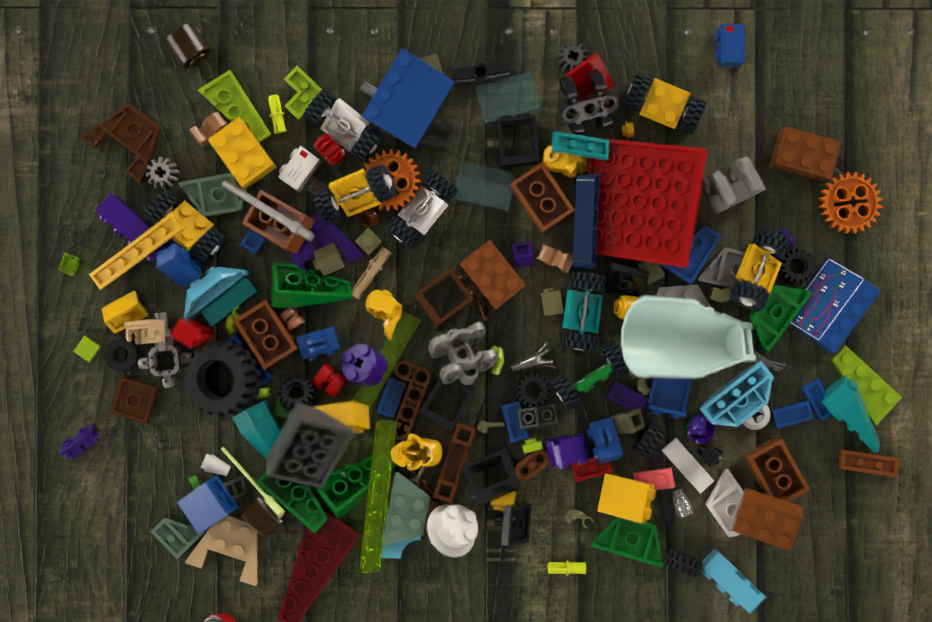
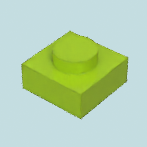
M536 438L526 439L525 443L521 444L524 453L543 449L541 441L536 440Z

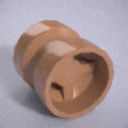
M296 307L289 308L279 315L281 320L287 324L286 328L289 332L305 323L303 317L299 316Z

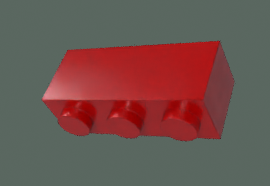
M179 319L170 336L190 348L203 347V345L212 341L214 330L195 319Z

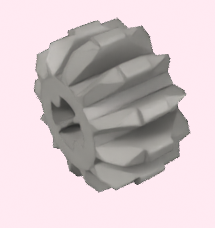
M159 157L158 162L154 159L151 160L153 166L147 165V169L150 172L146 173L147 177H151L148 180L149 184H154L156 189L161 186L163 190L167 189V185L173 187L172 181H178V178L174 177V175L179 174V170H175L177 164L171 163L169 158L164 160L162 157ZM161 170L166 171V174H163L164 177L159 176L160 172L162 173Z

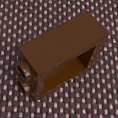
M450 268L414 295L436 326H439L474 300L472 296L475 293L469 285H463L461 282L463 277L457 269L453 271ZM451 276L467 299L440 318L424 295Z

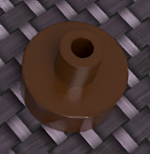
M370 208L360 213V219L364 227L372 228L378 224V219L380 218L378 211L375 212Z

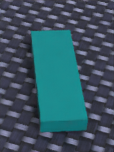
M555 131L552 137L551 152L607 160L610 140Z
M245 276L204 308L201 314L214 327L232 313L235 307L241 306L255 295L258 290Z

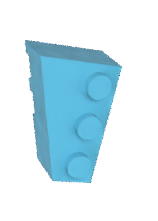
M715 548L702 561L703 570L701 573L709 580L713 578L717 582L715 586L723 594L725 591L731 595L729 600L737 607L741 605L749 614L766 597Z

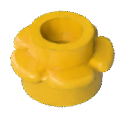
M625 121V125L621 126L622 136L629 140V138H634L633 122L627 123Z

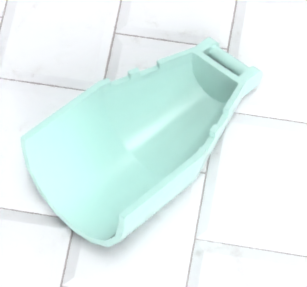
M643 296L631 305L625 315L622 326L621 347L629 370L637 376L697 379L740 362H756L751 331L753 324L751 322H742L724 313L720 314L714 311V308L705 307L696 300Z

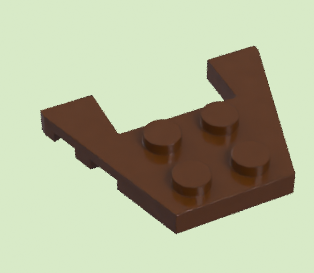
M129 103L109 116V119L101 124H97L88 133L81 135L80 138L96 149L107 134L111 135L137 155V158L127 169L126 173L137 182L142 183L162 127Z

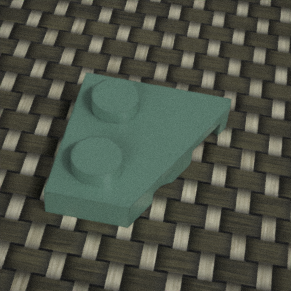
M164 518L150 531L176 559L205 533L203 531L198 534L193 526L169 518Z

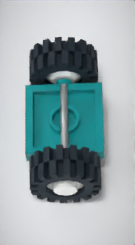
M572 272L570 288L580 289L582 292L567 291L562 328L577 330L579 333L564 331L562 347L582 351H596L598 336L583 333H598L603 295L592 294L591 291L604 292L606 276Z

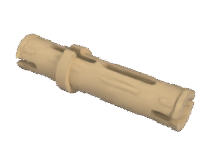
M381 246L373 260L369 261L370 264L352 288V295L355 298H361L379 270L383 269L382 266L392 254L385 247Z

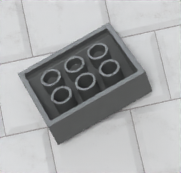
M296 403L266 458L267 476L322 488L355 433L354 429L315 407Z

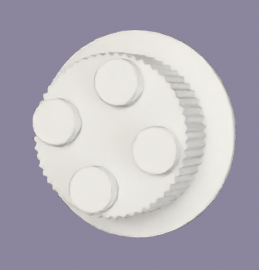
M446 504L435 508L430 513L427 521V532L432 544L438 551L450 557H460L467 554L473 547L478 535V523L475 513L458 504Z

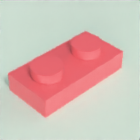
M672 468L633 473L634 480L652 483L655 490L675 487Z

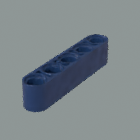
M598 174L578 175L576 179L573 266L575 269H595L600 193V178Z

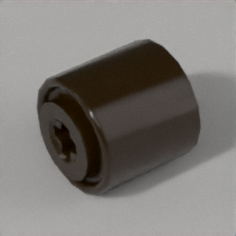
M192 23L180 26L164 41L183 69L194 68L200 65L211 52V48Z
M261 494L241 517L259 534L266 537L267 534L271 535L282 523L288 511L277 502L285 511L279 517L265 503V499Z

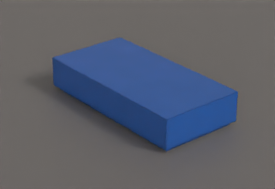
M389 376L376 413L394 419L407 383Z
M818 378L801 387L819 421H823L833 415L822 403L826 390Z
M809 400L771 410L776 429L814 419Z
M520 401L501 405L510 442L528 439L527 428L520 429L517 411L522 409Z

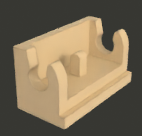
M148 319L124 323L127 342L132 341V333L135 334V344L138 345L165 342L164 320Z

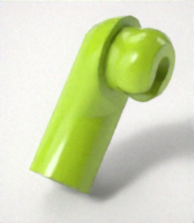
M492 346L491 350H495L498 358L492 366L491 373L500 375L504 364L503 349L500 346Z

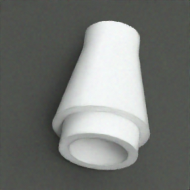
M206 454L200 468L204 469V472L227 476L231 465L226 464L213 454Z

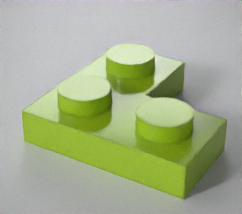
M296 66L284 78L297 92L285 105V108L300 120L304 116L308 104L312 102L311 100L322 89Z

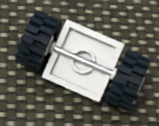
M326 89L321 90L311 100L312 102L308 104L304 117L315 126L320 125L324 121L320 128L321 130L329 134L347 151L351 152L350 154L360 162H366L373 155V152L377 150L384 136L372 126L367 128L370 122L343 100L337 99Z
M433 169L422 180L432 191L430 192L421 185L419 187L420 191L415 192L417 198L411 197L412 204L407 202L405 209L403 208L398 214L406 224L394 216L385 227L396 239L411 249L421 238L411 228L414 227L425 235L448 206L446 202L449 203L459 191L450 181Z

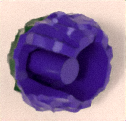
M701 412L691 416L686 420V424H684L686 436L698 444L707 443L715 435V424H711Z

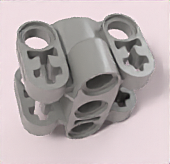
M747 156L729 164L730 177L734 184L729 185L726 177L718 170L708 174L703 179L702 184L709 196L708 201L715 214L766 189Z
M482 322L472 324L467 329H451L447 334L437 336L431 340L428 348L431 357L438 358L448 355L451 362L446 367H442L439 375L443 384L451 383L459 378L464 385H471L475 382L479 371H485L495 364L498 356L494 349L482 353L479 351L478 355L474 357L470 346L482 341L486 333ZM457 354L464 355L465 359L458 358ZM465 371H470L473 376H467Z

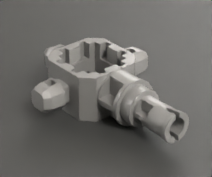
M167 312L155 313V320L165 321V342L154 343L155 347L149 351V357L139 359L138 365L141 369H150V372L155 376H163L162 382L165 388L174 387L175 377L173 378L172 374L181 373L184 369V364L189 363L188 358L193 353H182V349L174 345L173 337L170 336L171 331L168 329ZM172 350L176 366H174L173 370L160 371L157 359L158 352Z

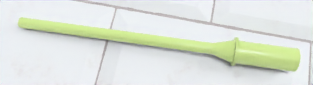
M222 447L221 450L262 494L265 503L279 517L282 516L285 511L273 499V496L266 494L233 456Z

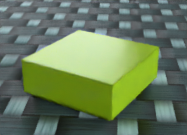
M84 336L73 352L86 361L91 362L102 346L88 336Z

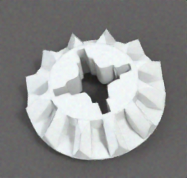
M765 405L758 411L762 414L757 415L755 420L753 417H750L742 424L752 430L765 427L770 420L769 407Z

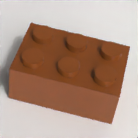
M785 126L779 130L769 167L825 182L832 179L841 141Z
M543 162L510 183L509 187L541 234L575 211Z
M260 190L256 199L293 222H299L308 231H310L315 222L314 219ZM253 205L242 222L245 226L295 254L298 253L305 240L304 237L295 235L290 231V228Z
M491 240L460 263L462 269L494 309H497L526 286Z
M264 300L233 320L264 370L271 368L299 350L297 342L286 328L276 309L271 306L270 300Z
M774 437L743 454L746 463L764 494L790 502L810 491L782 438Z
M745 488L733 520L732 531L791 551L803 519V507Z

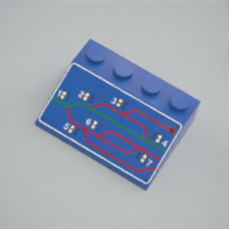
M826 258L804 288V290L811 291L812 295L790 325L827 353H836L881 291L866 279L830 258Z

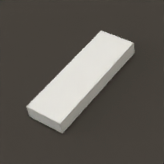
M676 437L661 449L700 494L714 482L712 477Z

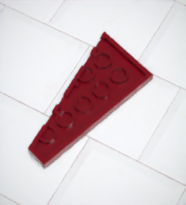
M323 507L322 509L328 519L317 532L314 533L306 526L278 620L281 622L301 621L361 535L340 519L338 520Z

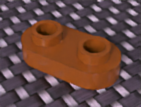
M541 449L528 454L515 466L517 477L520 480H529L549 463L548 453ZM542 455V461H536V456ZM522 467L528 468L526 473H522L520 470Z

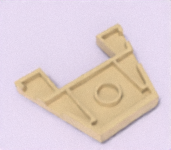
M227 515L209 528L185 561L186 564L202 568L208 550L245 561L240 581L257 586L258 532L245 520Z

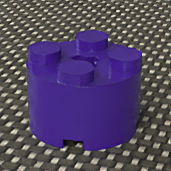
M365 344L355 345L342 355V370L345 377L362 386L372 387L377 385L383 379L381 377L384 372L387 371L385 356L378 350Z
M575 433L573 438L568 434L545 441L552 467L563 469L570 467V463L576 462V464L588 462L583 433Z

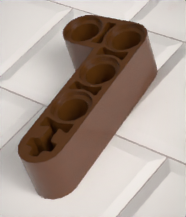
M401 361L395 367V374L399 378L410 382L392 428V434L398 440H403L409 435L431 377L430 372L426 368L408 361ZM405 364L409 367L407 375L400 374V365ZM420 371H424L427 374V380L424 382L418 381L416 377ZM413 389L420 392V398L417 400L410 397V391ZM406 407L411 408L413 416L405 417L403 409ZM403 421L410 422V425L406 423L404 426L406 433L399 435V431L396 428H400Z

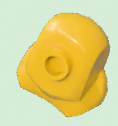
M552 145L544 149L542 162L548 171L562 173L569 178H575L576 173L581 175L587 172L589 158L551 152Z
M387 290L371 291L366 298L365 308L375 318L385 321L383 326L384 334L388 340H391L395 327L403 313L402 305Z
M409 433L407 441L400 442L393 447L391 459L401 467H405L407 464V469L411 471L419 469L421 466H435L442 459V446L437 440Z

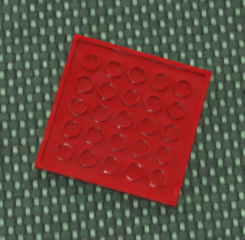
M606 139L610 140L608 159L589 158L587 174H598L600 178L597 255L688 268L708 150Z

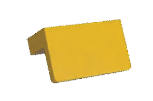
M132 291L102 308L104 323L114 334L126 328L124 326L125 322L140 321L148 316L147 310L139 302L136 291Z

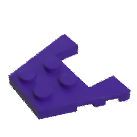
M321 214L311 217L315 222L309 232L314 234V238L311 241L305 238L297 254L291 252L292 264L298 265L299 269L305 271L308 270L304 263L315 258L313 251L333 242L336 247L340 246L348 264L364 256L333 223H325L324 219L320 217Z

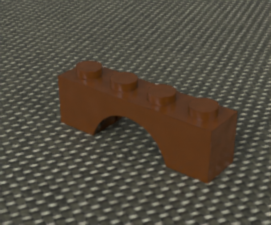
M458 421L433 494L434 498L452 503L476 427Z

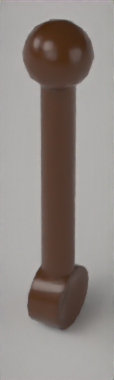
M471 284L470 288L475 293L474 297L481 311L482 321L487 322L489 316L485 314L476 292L477 287L475 284Z
M417 470L411 471L414 476L418 473ZM421 477L419 481L431 494L432 500L437 501L438 499L433 497L434 492Z

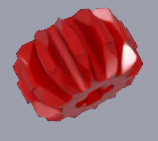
M324 133L322 136L320 135L313 143L315 149L332 166H336L346 156L341 146L327 133Z

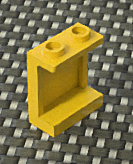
M605 473L597 511L634 522L645 523L652 514L650 505L651 500H654L656 494L654 484L620 477L613 473Z

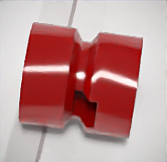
M325 363L315 376L312 384L319 389L324 388L325 393L335 398L348 379L340 372L335 373V369Z

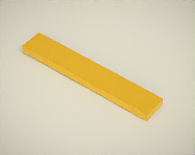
M175 211L170 213L89 275L100 290L104 289L186 228Z

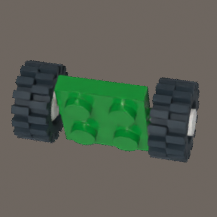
M614 341L600 349L606 362L571 384L564 374L550 382L556 394L569 411L582 403L575 390L586 393L594 387L593 383L596 381L603 382L609 378L610 372L613 371L620 378L630 371L624 360L623 352Z

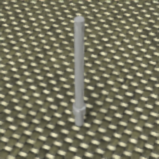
M228 180L222 183L224 188L290 228V231L295 235H301L309 241L314 238V234L306 230L299 222H293Z

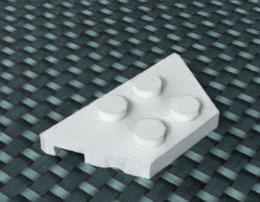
M725 468L705 505L728 537L740 535L733 532L732 529L733 520L744 491L731 472Z

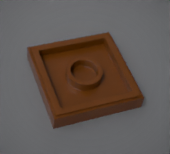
M120 377L110 414L149 424L159 387L127 377Z

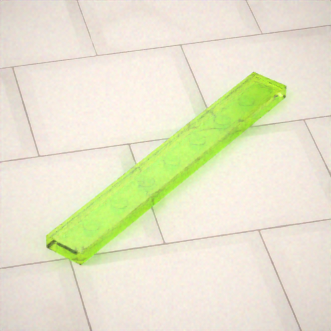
M376 421L360 562L361 573L380 572L382 542L393 461L391 459V450L395 444L397 426L395 421Z

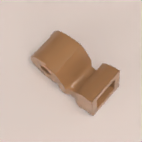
M216 112L205 118L202 127L194 126L189 131L203 148L209 144L208 139L227 126L228 123L224 121L219 112Z
M542 245L540 254L536 259L551 267L557 266L560 271L568 275L573 263V256Z

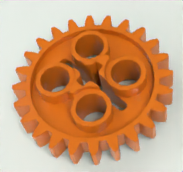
M390 149L389 154L382 150V156L375 153V160L369 157L370 165L364 163V166L367 168L365 172L381 164L385 165L389 172H391L390 168L392 165H399L397 171L391 172V177L395 180L394 184H396L399 194L379 204V209L383 211L386 207L387 211L390 212L393 207L398 211L399 205L405 209V202L412 204L410 198H417L414 191H420L416 184L422 183L421 180L416 179L421 176V173L416 171L419 167L417 164L412 165L414 163L412 158L407 160L408 155L406 153L401 157L399 150L395 155L392 149ZM403 180H406V187L400 189L399 183Z
M846 172L844 176L838 174L837 179L833 177L830 179L831 183L824 184L827 190L823 189L820 191L824 197L818 198V200L823 202L818 208L824 209L820 215L827 216L824 222L831 221L830 228L837 226L836 232H840L843 229L844 234L849 233V231L855 234L857 230L863 232L864 227L870 228V222H877L874 216L881 215L877 209L883 208L882 205L878 204V201L883 200V198L877 197L881 190H874L877 184H870L872 178L864 180L865 174H861L858 177L857 172H853L852 175ZM856 188L861 190V197L857 196ZM837 190L843 193L842 199L837 197ZM858 200H867V203H857V204H854V205L848 204V205H842V206H834V203H843V202H846V201L852 202V201H858ZM859 207L864 209L863 216L858 213ZM840 209L845 211L844 218H841L839 215Z

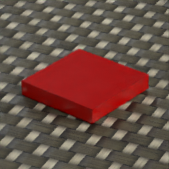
M597 53L565 74V77L570 76L573 80L578 96L594 91L589 85L591 82L588 71L598 68L602 73L606 83V90L615 85Z

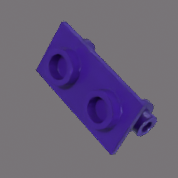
M94 425L85 426L77 432L75 437L66 439L61 445L60 455L65 453V457L68 460L75 459L85 451L81 446L82 444L88 449L98 442L101 436L97 431L93 432Z

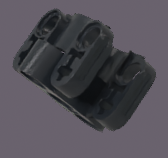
M598 68L588 71L591 82L589 85L594 90L590 93L578 96L576 86L570 76L559 79L564 95V102L560 105L559 111L563 119L568 122L572 134L585 135L583 121L598 117V124L602 130L613 127L610 112L617 108L618 101L611 91L606 90L605 79ZM611 98L609 103L604 104L605 99ZM588 103H592L589 109H584Z

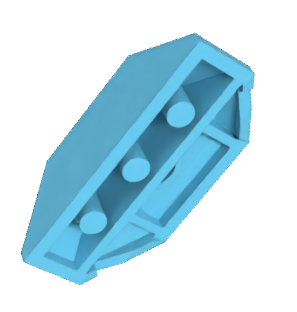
M211 267L205 272V277L201 280L197 279L190 284L191 288L187 290L184 319H194L209 304L245 276L250 275L249 271Z
M760 361L737 374L710 395L699 409L711 424L738 427L768 404L774 376L763 362Z

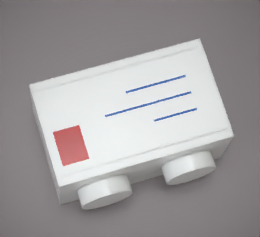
M301 146L293 150L290 155L291 160L287 165L284 164L278 172L280 174L278 178L299 193L321 164L317 157Z

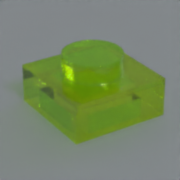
M65 252L58 270L73 276L74 272L78 269L80 258Z

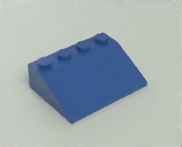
M401 49L362 117L416 149L455 81L408 51Z

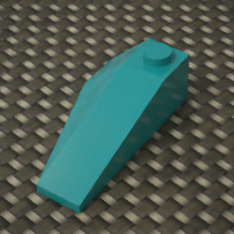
M845 375L827 387L822 403L839 421L843 419L851 432L857 431L860 440L877 453L881 442L856 382Z
M264 400L235 415L233 419L241 435L267 458L282 428L276 416H274L268 400Z

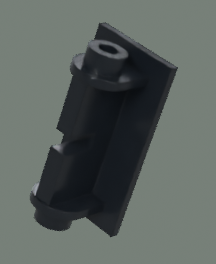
M704 444L697 447V453L704 458L702 462L706 465L713 467V465L716 466L721 461L722 450L715 447L711 448Z

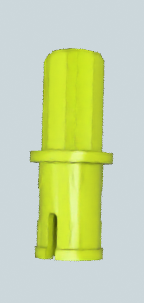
M270 95L268 97L271 111L269 116L272 117L274 133L287 132L283 117L285 113L282 112L279 95Z
M568 560L566 562H549L547 570L549 574H566V576H569V574H586V562H569Z

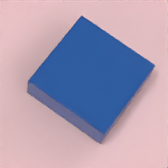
M249 229L240 245L257 255L267 239L254 230Z

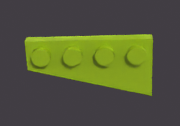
M231 70L198 89L231 122L240 117L259 143L272 136Z
M843 345L831 358V361L842 377L846 375L849 379H853L856 382L873 425L877 426L902 397L846 345Z

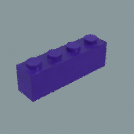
M112 193L95 210L100 214V220L106 224L110 223L114 226L113 231L121 237L124 235L128 239V244L152 228L149 223L117 195ZM167 241L145 259L149 262H157V253L171 246V243Z

